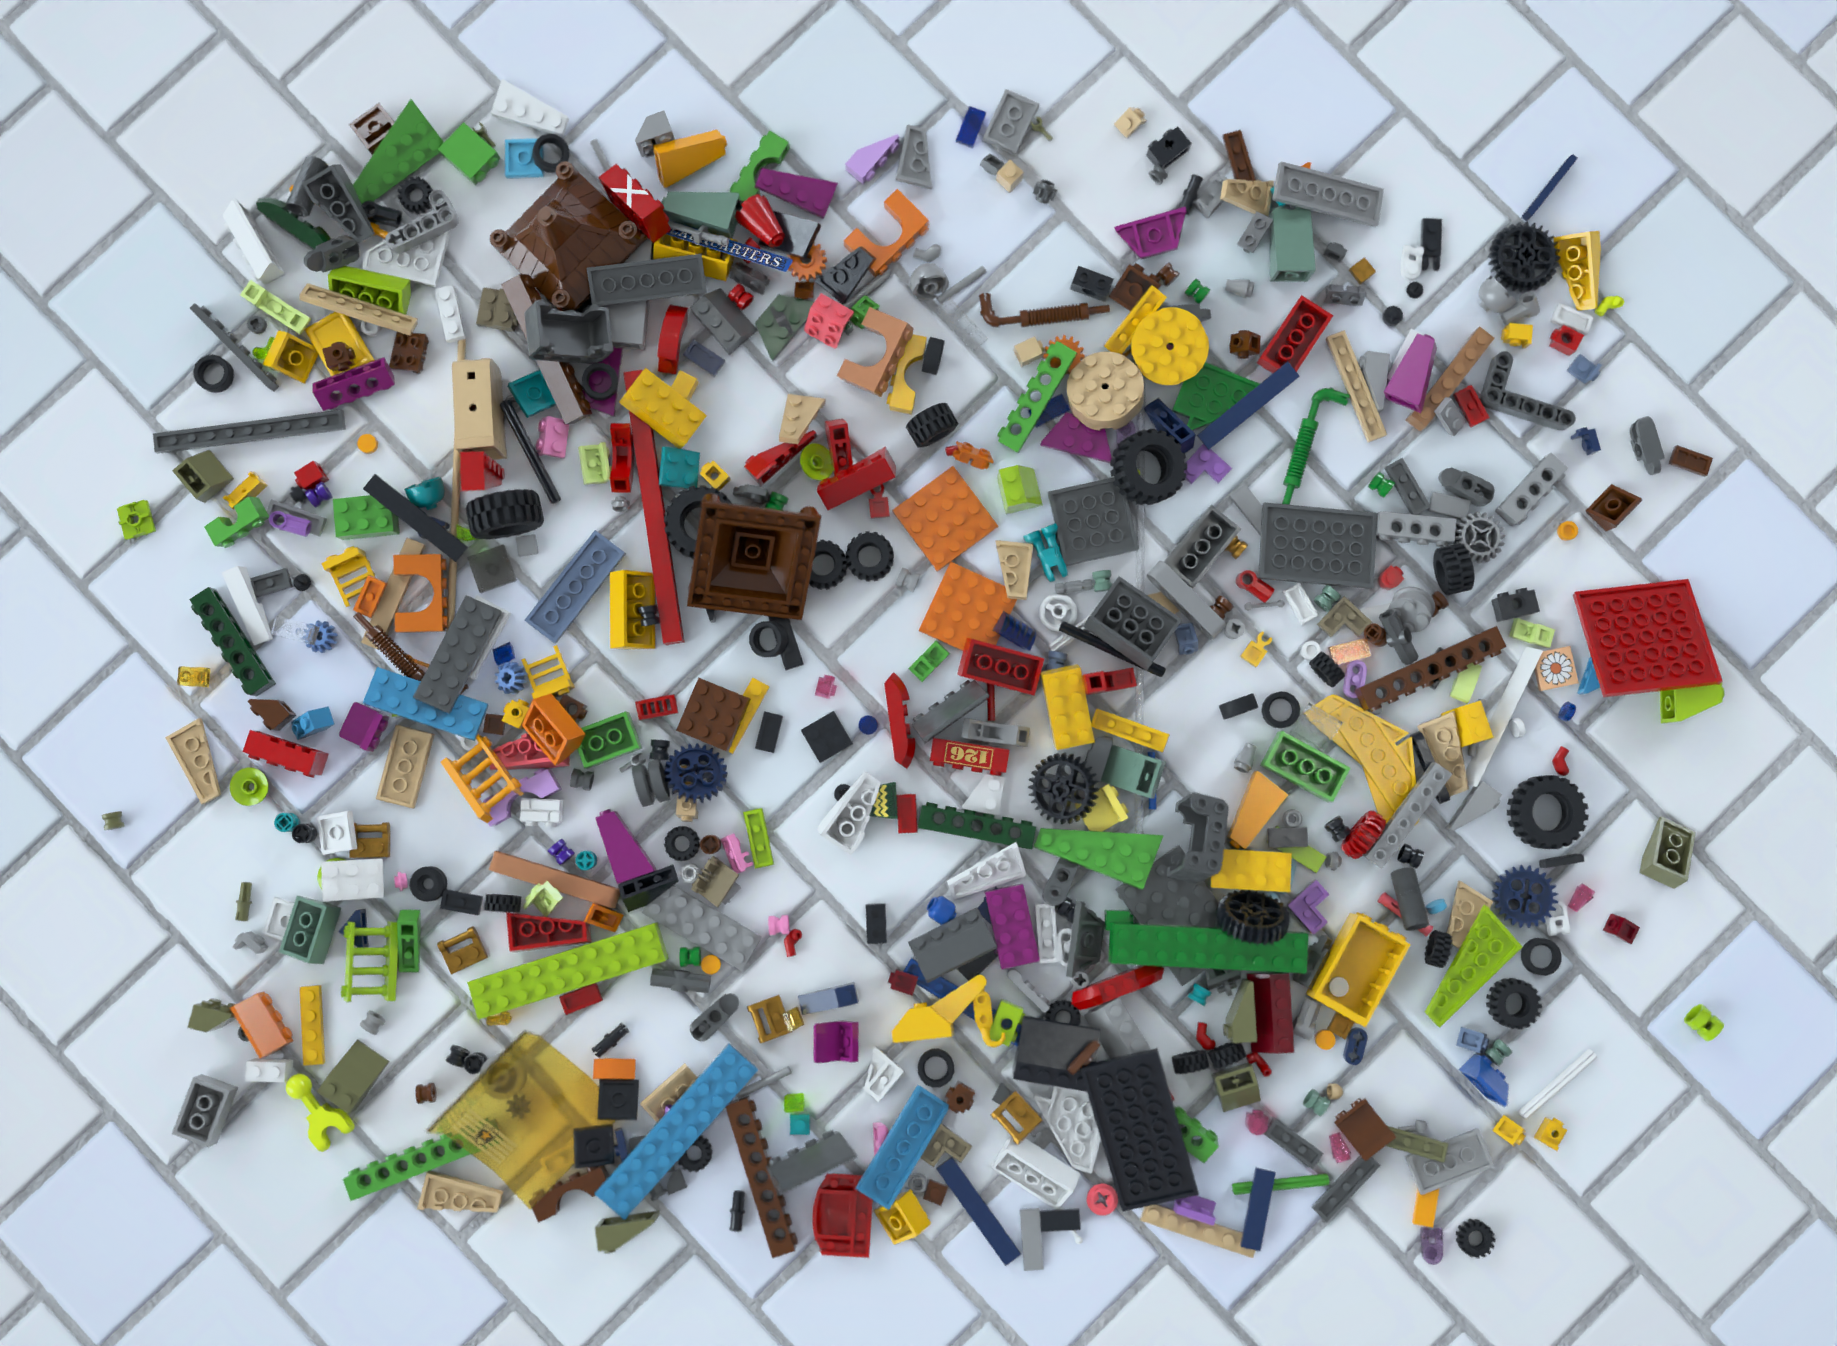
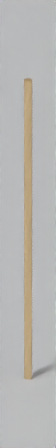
M466 339L458 341L457 361L465 360ZM454 428L450 533L458 538L461 472L460 453L455 449ZM450 557L447 630L455 617L457 562L453 561Z

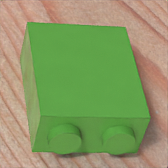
M464 122L438 148L442 156L474 185L483 181L486 173L490 169L495 168L501 159L497 151Z

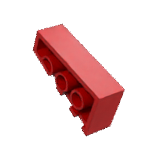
M885 446L851 467L838 472L830 479L826 478L820 481L817 493L826 509L830 510L895 478L896 465Z
M484 451L460 452L461 491L487 490L502 485V479L505 478L504 468Z
M255 730L249 731L242 751L249 754L248 758L255 760L262 758L267 760V764L274 766L279 764L285 766L284 769L293 772L297 770L303 772L302 775L312 778L315 775L322 776L329 753Z
M506 912L510 952L516 953L592 943L590 924L585 921Z

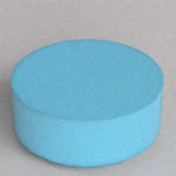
M1437 899L1426 905L1429 914L1439 913L1447 907L1444 899Z

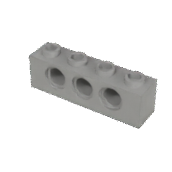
M1552 453L1544 456L1498 506L1495 512L1510 526L1517 523L1520 525L1528 517L1526 515L1530 509L1533 511L1541 503L1538 500L1542 496L1546 497L1553 490L1551 486L1555 482L1559 483L1566 476L1564 472L1568 467ZM1542 473L1547 474L1548 481L1542 478ZM1530 487H1533L1535 489V495L1530 493ZM1517 500L1523 503V509L1517 506Z
M1383 511L1377 513L1376 537H1379L1381 541L1398 539L1400 543L1417 541L1419 545L1436 543V546L1446 547L1448 544L1455 542L1456 519ZM1393 523L1399 526V532L1393 531ZM1412 525L1417 527L1418 534L1412 533ZM1431 527L1436 529L1437 536H1433L1430 533Z

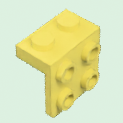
M1109 784L1099 788L1100 790L1094 793L1099 796L1098 799L1092 800L1096 805L1094 807L1090 806L1092 811L1090 813L1086 812L1087 816L1082 818L1089 831L1103 832L1128 818L1127 813L1129 811L1124 803L1120 804L1117 799L1119 796L1114 786L1110 787ZM1075 803L1076 809H1078L1082 804Z

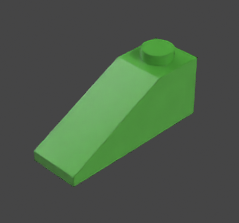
M400 910L397 920L399 972H419L420 910Z

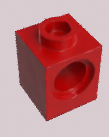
M1563 325L1552 332L1550 336L1552 341L1549 346L1570 356L1576 352L1584 335ZM1562 336L1567 338L1568 343L1562 341Z
M314 460L294 472L297 477L295 479L297 485L305 490L314 489L318 483H325L329 480L320 464Z

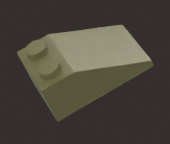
M1659 817L1642 856L1639 873L1673 889L1687 882L1696 832L1665 817Z
M1242 979L1226 1016V1024H1223V1034L1232 1043L1257 1042L1253 982L1248 979Z
M356 1040L329 1073L317 1092L350 1114L357 1110L390 1061L360 1040Z
M660 1210L631 1214L625 1220L620 1216L601 1219L595 1227L598 1252L604 1251V1254L615 1252L616 1249L654 1224L660 1215Z

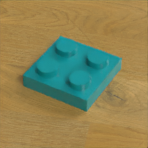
M540 369L507 385L526 418L556 405Z
M667 446L662 447L659 485L687 490L692 486L697 488L700 452Z

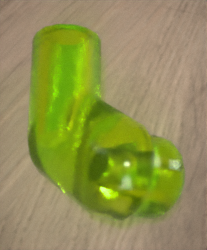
M270 336L265 347H255L252 351L253 356L260 360L265 359L275 338Z

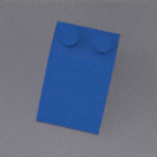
M1475 1053L1459 1070L1487 1099L1505 1107L1508 1104L1509 1084L1504 1080L1506 1076L1500 1070H1494L1490 1066L1492 1062L1485 1055L1480 1056Z

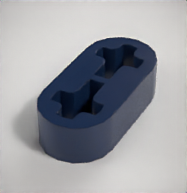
M1355 1027L1348 1034L1343 1057L1351 1065H1357L1363 1059L1368 1040L1367 1033L1363 1029ZM1360 1032L1362 1040L1358 1039L1357 1045H1355L1356 1039L1353 1036ZM1355 1047V1054L1357 1055V1059L1353 1058V1060L1351 1061V1058L1348 1056V1054L1353 1053Z

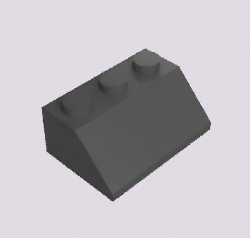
M721 288L703 295L690 307L693 315L729 355L758 331Z

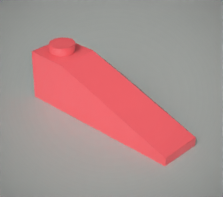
M528 733L521 735V738L513 742L509 741L493 749L507 770L557 768L569 766L570 762L569 755L559 765L555 766ZM494 763L490 765V770H498Z

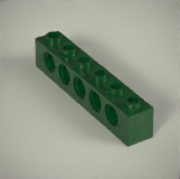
M207 587L189 599L192 603L191 608L193 612L202 619V626L213 636L211 637L212 642L217 647H220L223 652L221 653L222 658L227 663H230L233 668L231 669L233 675L242 682L243 685L241 687L247 695L257 697L276 684L218 591ZM213 606L214 612L209 616L208 610ZM223 622L224 628L222 631H219L218 626ZM233 638L234 644L232 647H229L228 642ZM243 654L244 661L239 663L238 658ZM253 670L254 677L249 679L248 674Z
M926 802V806L922 805L918 828L1005 845H1011L1016 842L1018 847L1031 850L1033 848L1036 827L1032 826L1033 822L1021 820V824L1014 823V818L1002 816V820L994 819L995 815L983 813V816L975 815L976 811L964 809V813L956 812L957 808L945 806V809L937 808L938 804ZM938 812L943 813L945 816V820L941 824L935 823L933 819L934 815ZM956 816H960L964 820V824L959 828L953 825V819ZM974 820L982 822L983 827L980 831L972 829V822ZM995 823L1000 824L1002 828L1001 832L997 835L991 832V826ZM1018 827L1020 829V836L1018 838L1010 836L1011 828Z

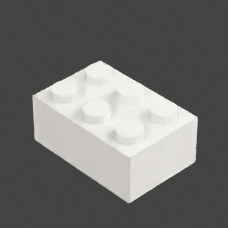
M383 858L321 862L322 901L384 898Z

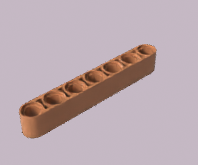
M494 851L488 869L535 885H543L548 881L561 893L610 908H616L620 896L619 888L499 851Z

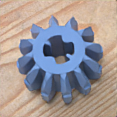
M317 620L315 625L309 624L310 630H304L308 636L303 637V640L308 641L306 647H312L313 652L319 650L320 653H325L326 649H332L331 643H337V641L333 640V637L338 636L337 633L333 632L335 627L329 626L327 621L322 623ZM320 633L323 634V636H321L323 638L321 640H318V638H320L318 635Z
M505 662L504 666H499V673L496 672L494 674L498 677L495 681L496 684H499L498 689L503 690L505 694H517L519 690L525 689L523 684L528 682L524 679L528 675L526 672H523L525 667L519 666L517 662Z

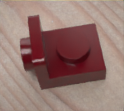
M1610 914L1603 931L1632 945L1640 927L1624 917Z
M896 969L895 973L891 972L888 983L891 984L890 989L913 995L918 976Z

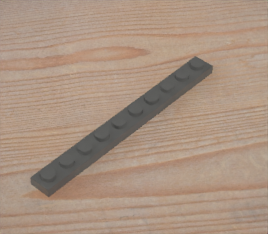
M340 409L153 433L154 452L159 454L345 430L346 426L344 411Z

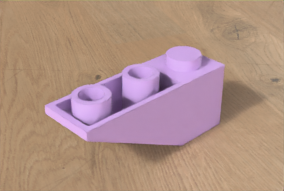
M894 135L858 149L845 163L846 171L862 184L870 181L875 175L874 171L886 163L888 155L895 153L899 148V136Z

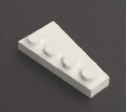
M504 79L501 80L491 111L493 117L564 137L569 121L568 116Z
M1015 842L949 879L947 882L952 898L955 900L1027 875L1018 845Z

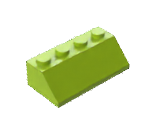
M349 266L333 269L328 274L329 290L392 311L407 314L411 298L410 279Z

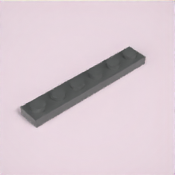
M194 303L190 307L194 314L269 389L275 391L280 387L275 382L277 380L275 376L269 371L266 373L262 369L264 365L256 358L252 359L249 356L251 352L245 346H239L236 343L238 339L231 332L226 333L223 330L225 326L217 318L213 320L210 317L212 313L204 305L200 307Z

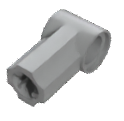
M1534 292L1522 294L1519 297V301L1513 307L1499 313L1503 323L1507 326L1523 317L1530 318L1539 314L1540 307L1536 294Z
M1308 998L1304 999L1299 1015L1293 1021V1034L1307 1040L1312 1038L1316 1028L1315 1021L1322 1004Z

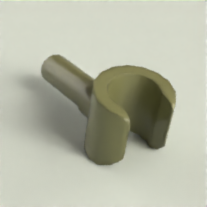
M1036 116V121L1039 124L1035 125L1031 121L1033 131H1040L1051 141L1053 137L1043 127L1042 119Z
M479 122L482 128L476 131L473 127V131L480 137H483L494 148L496 145L486 134L487 130L483 124Z

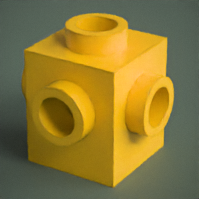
M518 699V701L511 700L503 710L505 714L502 721L523 730L522 723L528 712L529 703L522 699Z

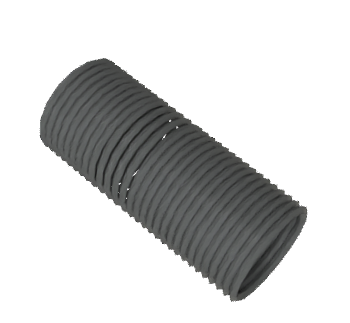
M307 156L286 202V207L289 211L302 217L310 215L314 202L310 199L301 183L328 168L329 166L325 161L315 156Z
M1407 867L1393 871L1390 875L1404 929L1411 931L1429 926L1430 923L1415 869Z

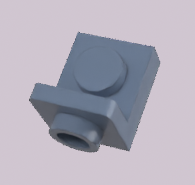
M1579 354L1566 371L1585 384L1590 380L1594 381L1601 372L1598 370L1602 365L1600 363L1594 365Z
M1193 623L1179 625L1174 632L1178 643L1179 655H1189L1198 651V639Z
M1461 1027L1456 1046L1482 1053L1483 1049L1487 1050L1489 1039L1486 1038V1033Z

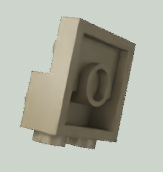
M483 287L476 320L477 326L515 332V327H518L519 322L503 289L496 290Z

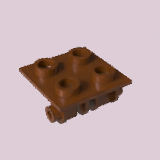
M397 332L389 363L390 369L410 370L413 373L420 374V371H423L424 364L421 360H425L422 354H427L426 351L429 344L426 334L412 333L409 336Z

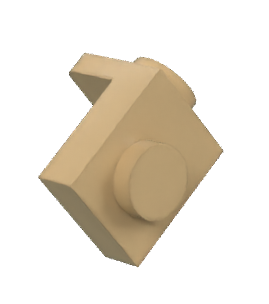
M1129 107L1114 125L1128 138L1147 120L1144 118L1145 114L1141 109Z
M677 796V817L681 818V821L692 822L693 819H698L697 800L694 804L691 798L688 802H685V796L681 799H678Z

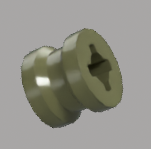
M122 811L101 815L105 821L104 831L125 827L124 822L121 821Z

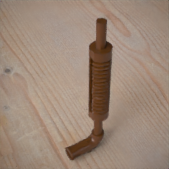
M984 293L979 295L980 315L992 327L1020 323L1021 328L1029 327V325L1033 326V324L1034 326H1040V323L1041 325H1047V323L1054 324V322L1057 324L1058 321L1059 323H1064L1065 320L1066 322H1072V320L1079 321V319L1082 321L1089 320V315L1110 312L1109 305L1088 307V303H1079V305L1075 304L1074 306L1072 304V306L1068 305V307L1067 305H1062L1061 308L1060 306H1054V309L1053 307L1043 308V310L1042 308L1040 310L1037 308L1036 311L1035 309H1029V312L1028 310H1020L1018 316L999 318L995 315V311L992 310L991 294L986 293V301Z
M357 612L353 617L367 631L365 637L370 642H373L372 644H375V647H378L377 649L383 652V655H386L385 657L391 660L390 662L394 666L396 665V668H399L398 670L401 673H404L403 676L422 681L425 672L419 669L420 667L414 664V661L411 658L409 659V656H406L407 654L404 653L402 648H399V645H396V642L393 643L394 640H391V637L386 635V632H383L384 630L379 625L373 627L360 612ZM465 684L460 695L469 688L467 684Z

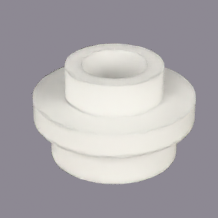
M685 864L680 869V877L686 883H692L699 877V869L694 864ZM689 869L693 871L691 877H688L686 874Z

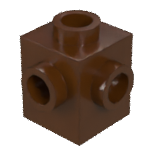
M1240 330L1236 334H1231L1230 353L1236 355L1239 359H1248L1251 355L1260 354L1261 335L1248 330Z
M335 342L330 347L322 349L326 365L332 371H346L355 365V352L346 343Z
M958 1080L954 1088L950 1086L945 1095L947 1098L946 1104L949 1105L948 1108L957 1114L959 1111L963 1114L965 1110L969 1111L974 1103L972 1098L975 1090Z

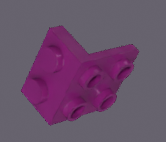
M354 702L342 725L339 736L359 745L363 750L373 752L379 745L382 732L387 728L389 716Z
M842 1020L816 1023L814 1025V1062H858V1022Z

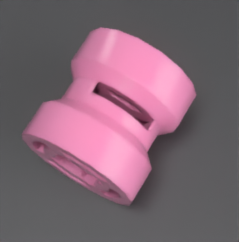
M782 915L780 918L769 916V935H776L780 932L783 935L789 934V916Z

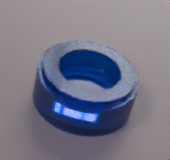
M1571 702L1564 703L1559 711L1558 718L1565 722L1569 721L1575 714L1576 705Z
M867 715L860 719L859 729L863 734L871 735L876 732L878 723L874 717Z

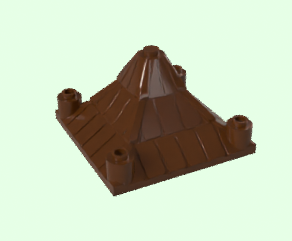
M564 161L556 167L558 178L506 232L502 229L494 230L489 239L492 246L521 274H529L535 283L534 287L559 311H577L591 296L587 268L624 263L647 239V236L587 181L570 162Z
M706 494L701 500V514L691 580L688 586L687 606L802 620L821 523V515L818 514L817 509L806 506L800 510V513L726 504L721 503L719 496L716 494Z

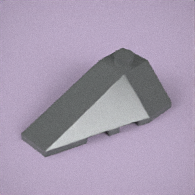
M341 164L331 165L301 183L310 199L316 205H319L330 218H333L357 243L375 234L353 184Z

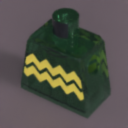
M896 782L880 785L870 816L898 819Z

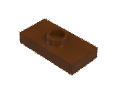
M1676 445L1668 464L1705 477L1708 475L1713 458Z
M1096 1040L1091 1041L1066 1070L1070 1074H1075L1082 1065L1087 1066L1093 1059L1091 1055L1101 1045Z

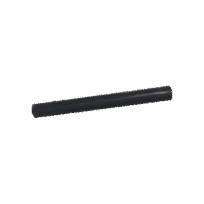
M510 400L501 402L500 407L549 501L552 504L559 502L561 497Z
M1065 621L1061 623L1059 631L1143 669L1099 637ZM1153 662L1147 671L1156 676L1163 677L1166 668Z

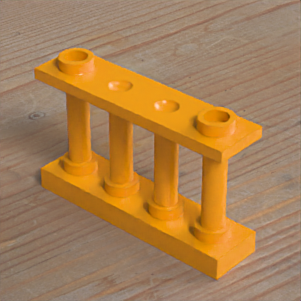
M477 734L476 739L479 743L460 759L451 761L446 757L440 763L478 818L489 823L493 819L489 813L493 806L512 791L520 796L524 793L520 789L521 783L515 777L512 778L491 748L492 742L489 738ZM484 749L489 757L468 774H462L460 771L462 766ZM494 763L498 771L476 789L472 788L470 785L472 783L471 780ZM503 777L508 785L486 803H482L480 800L481 794Z

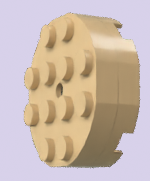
M1098 352L1085 357L1072 369L1068 377L1067 396L1070 410L1085 426L1100 431V428H1113L1115 430L1127 425L1140 412L1144 401V382L1140 369L1127 357L1115 352Z

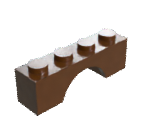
M605 1165L587 1167L586 1172L582 1174L576 1172L568 1177L569 1180L563 1183L559 1180L551 1184V1189L544 1191V1189H540L534 1192V1197L529 1200V1203L538 1223L556 1215L560 1211L561 1198L567 1191L578 1189L587 1192L591 1197L596 1196L595 1192L609 1177Z

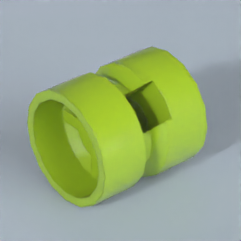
M1703 1004L1693 1007L1684 1018V1022L1691 1029L1697 1030V1034L1705 1041H1711L1716 1038L1724 1028V1023L1715 1015H1711V1011Z

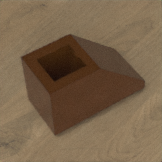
M250 699L247 701L251 705V711L255 715L261 716L264 720L263 724L269 730L280 731L296 716L284 701Z

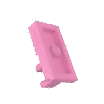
M734 833L720 839L732 870L736 873H741L745 871V868L753 865V862L746 863L744 861V857L749 855V852L741 853L740 841Z
M881 1122L873 1123L874 1156L889 1133L886 1125Z

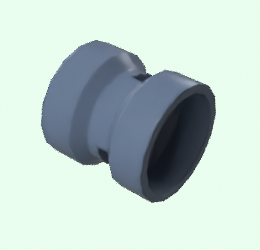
M1049 651V663L1046 665V670L1065 667L1064 662L1067 660L1068 654Z

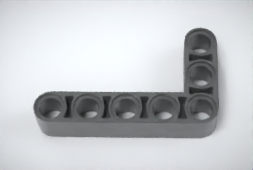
M1507 351L1500 352L1491 360L1480 395V401L1484 407L1560 431L1567 429L1575 423V414L1568 409L1505 390L1513 364L1511 353ZM1499 358L1504 360L1505 366L1499 363ZM1493 376L1498 377L1500 383H1496L1493 379ZM1488 394L1494 396V401L1489 400ZM1506 399L1512 402V407L1507 405ZM1524 405L1530 407V413L1525 410ZM1543 411L1548 413L1549 418L1543 416ZM1561 416L1566 418L1567 424L1561 421Z

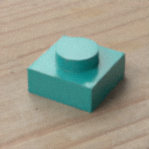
M790 1114V1135H810V1114Z

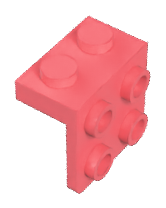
M821 293L810 308L804 331L826 345L837 348L843 330L852 318L854 311Z

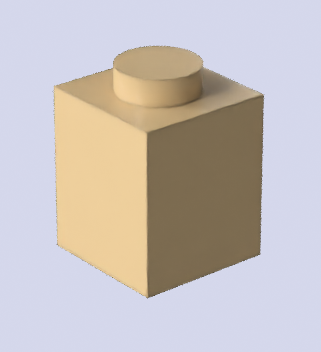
M1009 160L997 172L996 181L1010 193L1023 180L1024 172L1014 162Z
M1034 336L1015 345L1013 351L1021 367L1041 359L1044 347L1041 341H1037Z

